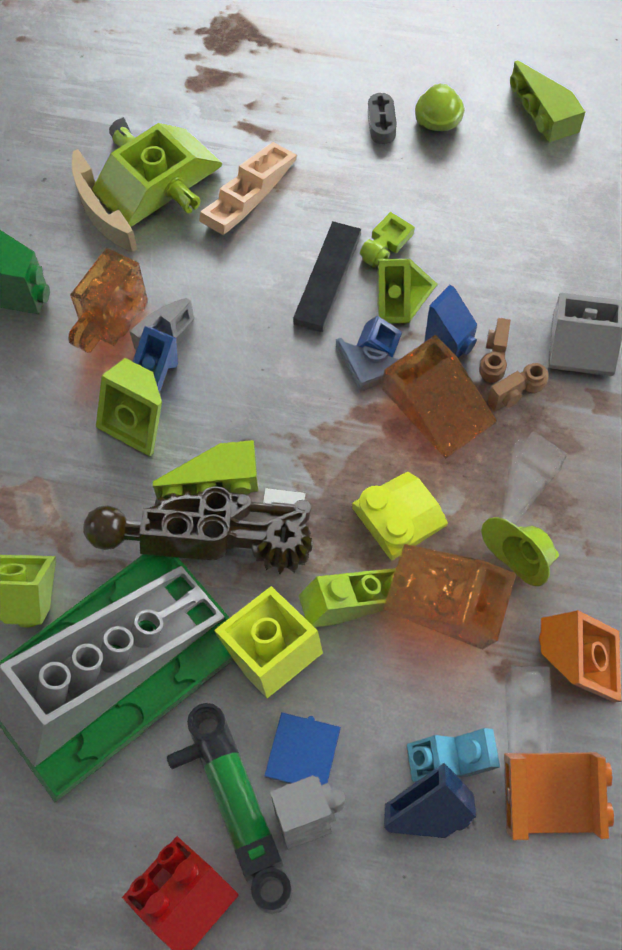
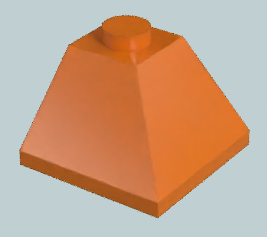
M579 610L542 617L541 633L539 635L541 654L573 685L612 702H621L619 630Z

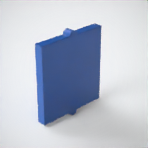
M281 712L264 777L291 784L310 776L319 777L321 785L328 783L341 727L315 721L313 716L303 718Z

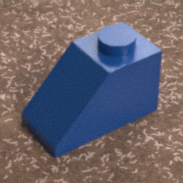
M451 285L429 305L424 342L455 362L462 354L467 355L474 348L477 342L475 338L477 323L457 290Z

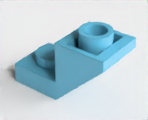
M482 728L457 737L434 735L407 744L412 782L419 781L443 763L458 778L473 776L500 768L493 729Z

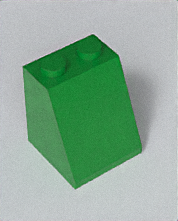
M0 230V308L39 315L43 303H47L50 295V287L46 284L43 276V268L39 265L33 250Z

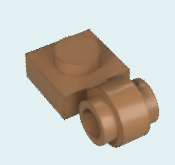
M498 318L495 330L489 329L486 348L492 350L491 353L486 354L481 359L479 367L481 377L487 382H497L505 375L507 368L505 352L511 319Z
M532 363L525 366L523 372L520 373L517 370L492 385L487 401L488 405L496 412L504 406L509 408L515 405L522 398L523 390L529 393L542 391L549 377L547 369L540 363Z

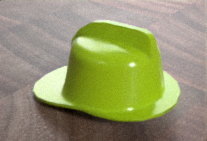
M499 517L488 518L483 523L481 533L486 546L498 559L511 568L519 578L531 586H542L548 581L550 576L549 567L557 560L559 553L546 532L536 526L517 527L510 521Z

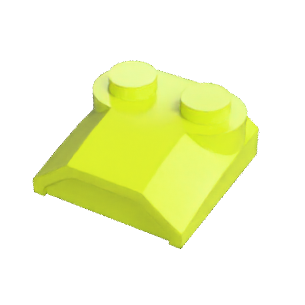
M406 472L381 486L368 487L362 492L360 498L352 503L354 512L391 561L448 525L439 503L421 480L410 472Z

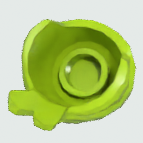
M442 83L434 84L425 94L419 97L415 106L418 124L433 131H447L455 128L462 121L465 112L464 103L459 95H457L455 89Z

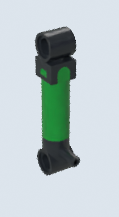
M199 704L192 709L187 720L188 730L194 744L167 755L166 759L169 767L175 769L200 758L243 875L247 882L252 880L251 894L254 902L265 913H280L287 908L291 901L292 889L290 880L284 872L278 869L283 866L281 857L224 713L215 704ZM214 719L218 724L213 732L204 734L198 731L202 721ZM271 880L278 881L283 886L281 897L274 902L265 901L261 897L262 886Z

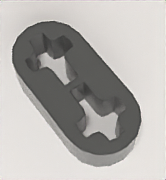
M375 93L368 99L370 136L378 144H388L396 138L397 121L394 101L386 93ZM378 106H382L384 112H379ZM385 124L386 131H382L380 125Z

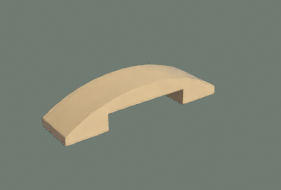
M79 149L73 151V177L81 204L88 218L107 239L131 252L138 250L132 228L120 210L107 214L92 191L95 180L91 167Z

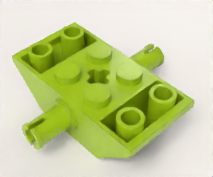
M157 123L137 137H134L125 127L120 128V131L125 134L124 136L117 129L112 138L113 142L120 148L110 153L92 188L95 196L112 213L120 210L130 227H132L172 199L186 213L193 212L189 205L194 210L199 207L200 198L189 188L222 167V162L185 128Z

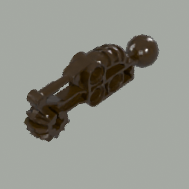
M218 486L207 488L205 491H198V495L185 491L184 495L176 496L175 493H169L166 499L160 497L155 500V506L143 508L141 521L127 520L126 516L118 508L108 505L99 506L89 512L83 525L86 539L93 547L98 549H115L124 540L140 541V554L218 560L226 554L228 549L246 548L252 550L256 561H264L266 570L276 567L279 574L284 571V568H288L295 573L298 565L305 566L313 547L312 538H310L311 531L305 525L310 518L311 504L308 501L298 500L295 504L251 502L250 497L245 494L229 493L225 488ZM250 512L280 516L263 523L241 521ZM282 528H285L284 543L281 542Z

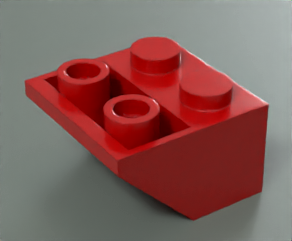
M176 836L170 844L166 845L159 852L158 857L147 870L132 882L129 890L122 898L150 930L171 950H193L239 894L205 860Z

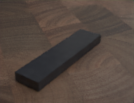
M332 221L294 314L293 324L320 332L324 331L361 237V228Z

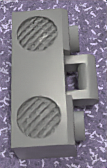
M310 776L270 791L274 811L287 850L331 834L330 823L336 821L334 813L340 812L345 804V794L341 789L331 790L329 783L321 785L319 777Z

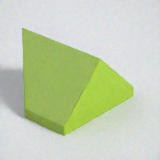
M378 259L376 284L378 316L388 323H410L438 284L411 259Z

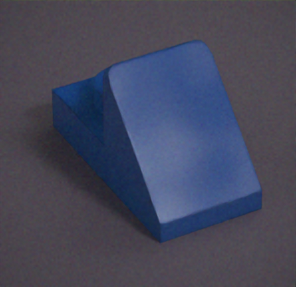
M144 326L133 362L153 372L159 394L168 368L178 366L176 338L149 326Z

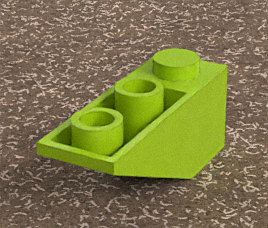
M514 61L512 75L510 76V86L514 92H517L523 102L524 109L531 114L536 122L538 131L544 134L548 142L550 143L580 133L586 111L573 92L521 61Z
M254 440L219 443L153 481L156 498L163 497L166 499L169 493H175L176 496L184 495L185 491L198 495V491H205L207 488L215 486L225 488L229 493L248 495L251 492H258Z
M406 567L316 576L298 595L305 619L313 627L341 624L417 600Z

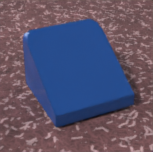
M377 315L364 325L356 346L362 348L367 346L386 352L388 356L393 357L402 331Z

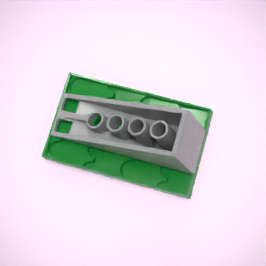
M142 554L0 661V728H2L7 738L21 757H23L42 786L45 787L52 800L56 802L101 768L107 760L143 734L153 723L197 691L203 683L234 661L215 633V629L230 617L178 557Z

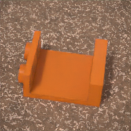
M597 752L504 753L506 832L512 840H529V833H594L600 839H609L608 827H613L614 811L611 802H607V787L612 785V769L610 763L606 762V757Z

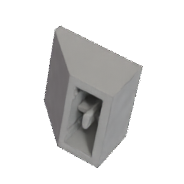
M559 293L552 318L549 368L614 376L622 341V300Z

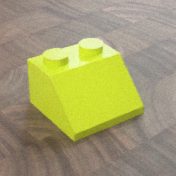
M272 586L215 629L216 635L241 671L267 699L323 654L318 630Z

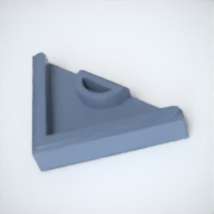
M342 338L336 339V347L360 392L410 373L415 369V364L412 360L403 361L390 357L388 353L367 346L362 348L346 343Z

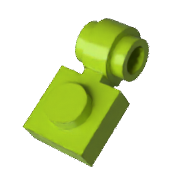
M390 211L372 230L371 238L374 240L368 239L361 247L359 254L363 257L364 262L372 267L378 266V259H389L390 252L387 251V248L397 253L414 235L415 227Z

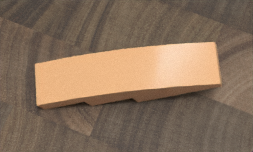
M272 142L239 166L238 176L220 188L219 199L200 212L199 222L222 235L226 234L266 197L295 162L297 155Z

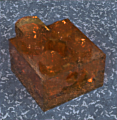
M109 248L103 251L70 294L78 321L69 332V343L86 353H91L100 340L115 346L118 340L128 333L132 321L138 313L141 314L145 310L148 303L139 262Z

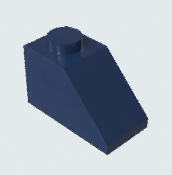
M443 763L385 804L384 828L389 833L446 838L457 830L461 831L467 828L472 820L476 818L474 794Z

